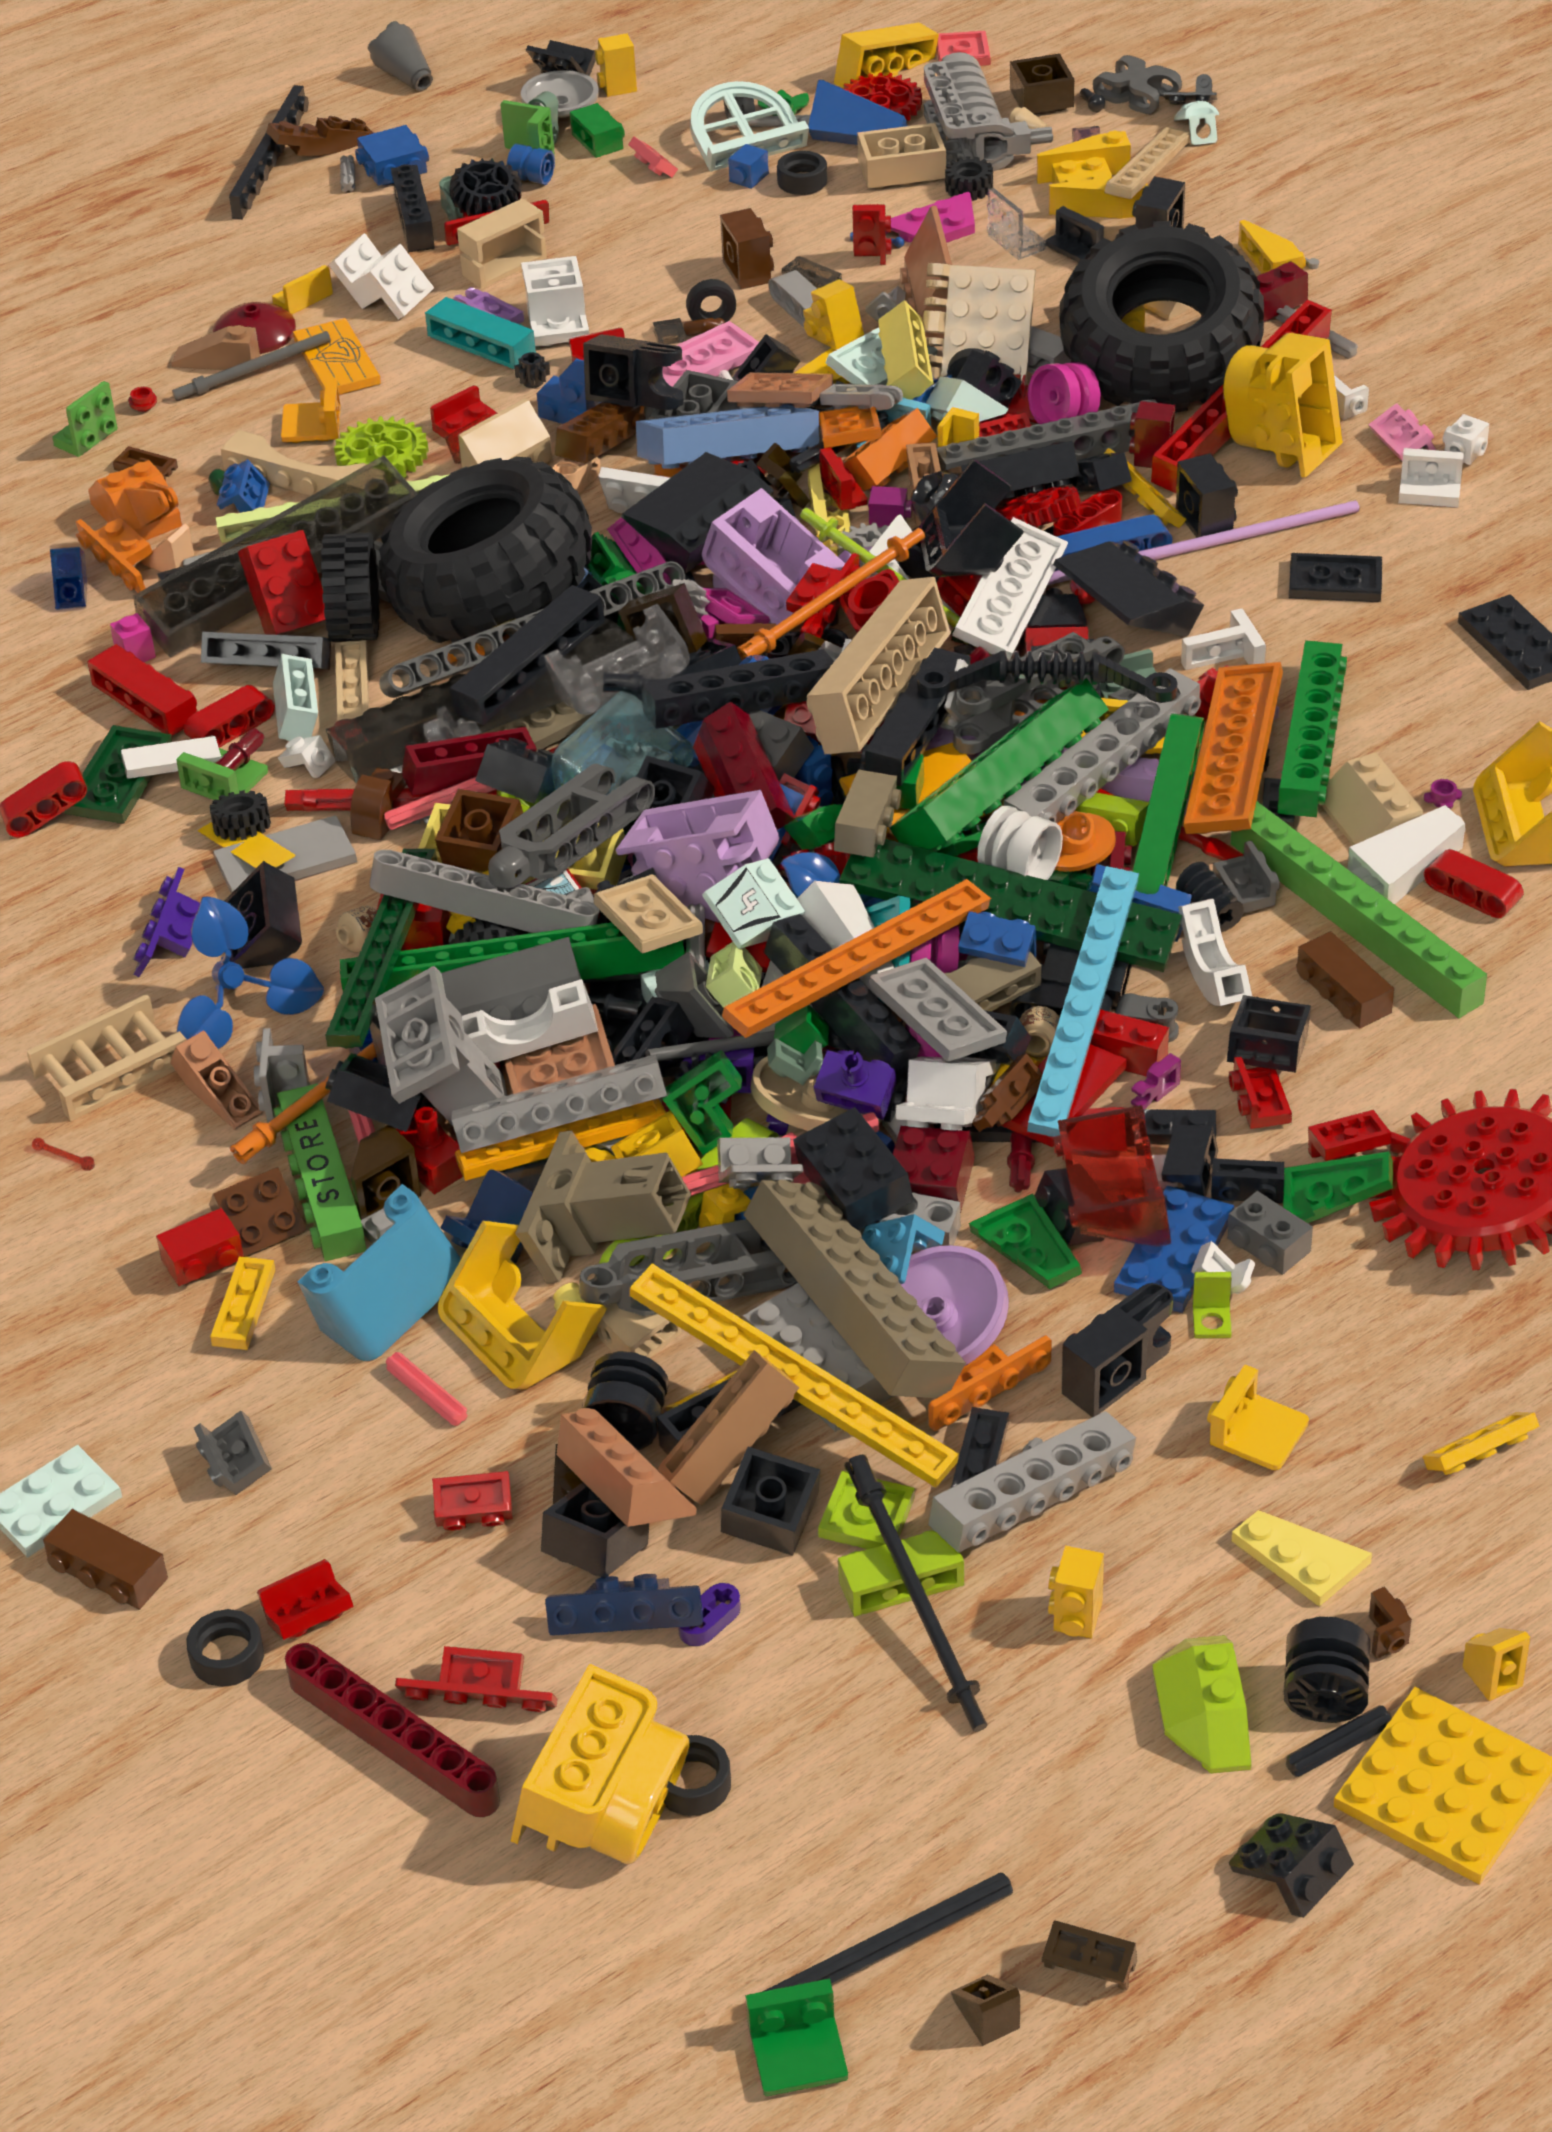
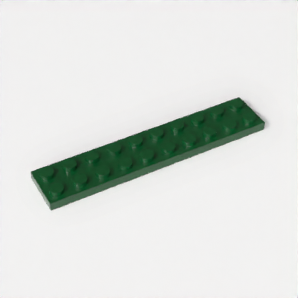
M885 839L883 846L878 845L874 857L850 854L839 879L840 884L853 885L859 894L882 900H889L897 896L910 898V907H915L968 879L991 898L988 909L982 912H989L998 918L1007 920H1024L1030 925L1035 926L1036 940L1079 951L1081 950L1098 894ZM1132 902L1115 960L1164 972L1181 926L1182 915Z

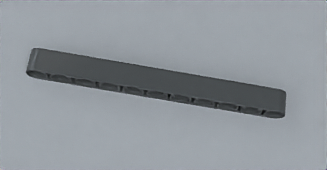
M671 561L589 592L601 596L604 618L619 613L630 600L664 590L665 586H670V584L664 581L663 573L670 577L671 586L674 579H685L683 568L678 563ZM636 582L644 587L645 594H641L637 590ZM610 592L617 596L618 605L611 601ZM542 610L396 664L380 677V689L386 696L397 698L471 670L504 643L502 633H506L511 637ZM475 643L480 644L484 648V656L476 652ZM448 653L456 657L457 667L449 663ZM420 664H424L429 668L430 677H426L421 673ZM392 674L398 675L401 678L402 688L397 687L393 683Z

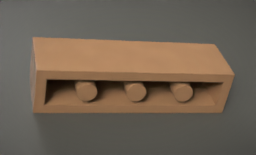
M754 1350L663 1460L658 1469L671 1484L703 1506L708 1498L713 1497L718 1492L722 1481L731 1470L740 1465L747 1447H751L757 1439L764 1436L777 1414L792 1402L794 1394L799 1387L783 1371Z

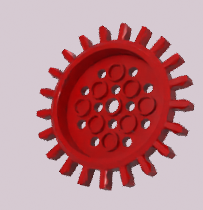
M1509 1089L1503 1106H1488L1483 1091H1475L1473 1109L1457 1113L1455 1106L1446 1098L1441 1100L1443 1118L1432 1124L1417 1112L1411 1115L1413 1128L1416 1133L1412 1139L1391 1132L1390 1151L1399 1154L1398 1157L1391 1156L1393 1159V1188L1369 1198H1382L1369 1202L1374 1222L1391 1218L1382 1223L1385 1239L1390 1243L1411 1231L1412 1234L1404 1240L1408 1257L1414 1259L1429 1244H1433L1436 1246L1434 1253L1438 1267L1445 1268L1454 1251L1467 1252L1472 1271L1480 1270L1484 1260L1483 1252L1501 1250L1502 1257L1508 1266L1516 1265L1517 1251L1515 1246L1527 1241H1531L1534 1247L1543 1255L1550 1252L1546 1232L1552 1228V1118L1548 1117L1552 1109L1549 1095L1542 1094L1529 1110L1520 1108L1517 1089ZM1491 1168L1483 1174L1476 1173L1480 1169Z

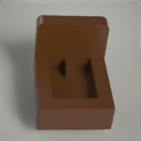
M1385 1586L1371 1592L1369 1618L1377 1627L1373 1634L1372 1653L1376 1658H1380L1388 1653H1397L1409 1644L1412 1619L1408 1615L1403 1602L1398 1598H1394Z

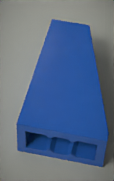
M818 80L808 124L809 133L813 140L858 145V132L908 126L903 115L829 82Z

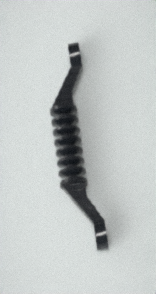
M1000 650V652L992 655V657L984 658L975 662V664L968 665L967 668H961L950 674L940 668L924 669L919 673L917 679L918 692L927 698H940L949 692L973 683L975 684L981 680L1004 683L1008 673H1011L1014 683L1018 682L1020 674H1024L1027 684L1031 683L1033 674H1037L1040 684L1044 683L1047 674H1050L1053 684H1057L1060 674H1063L1066 684H1070L1072 676L1076 675L1079 685H1082L1085 676L1089 675L1092 685L1114 682L1158 703L1172 701L1176 697L1178 686L1177 679L1171 674L1157 672L1145 678L1116 662L1114 663V661L1108 658L1106 659V657L1098 654V652L1092 653L1090 662H1086L1084 653L1080 652L1077 661L1073 662L1070 652L1066 653L1064 661H1060L1057 651H1054L1051 661H1047L1044 651H1041L1038 660L1034 661L1032 652L1027 651L1025 660L1021 661L1018 651H1014L1012 659L1008 660L1005 650ZM929 682H938V684H930ZM1158 686H1162V687H1166V688H1165V689H1160V688H1157V687H1158Z

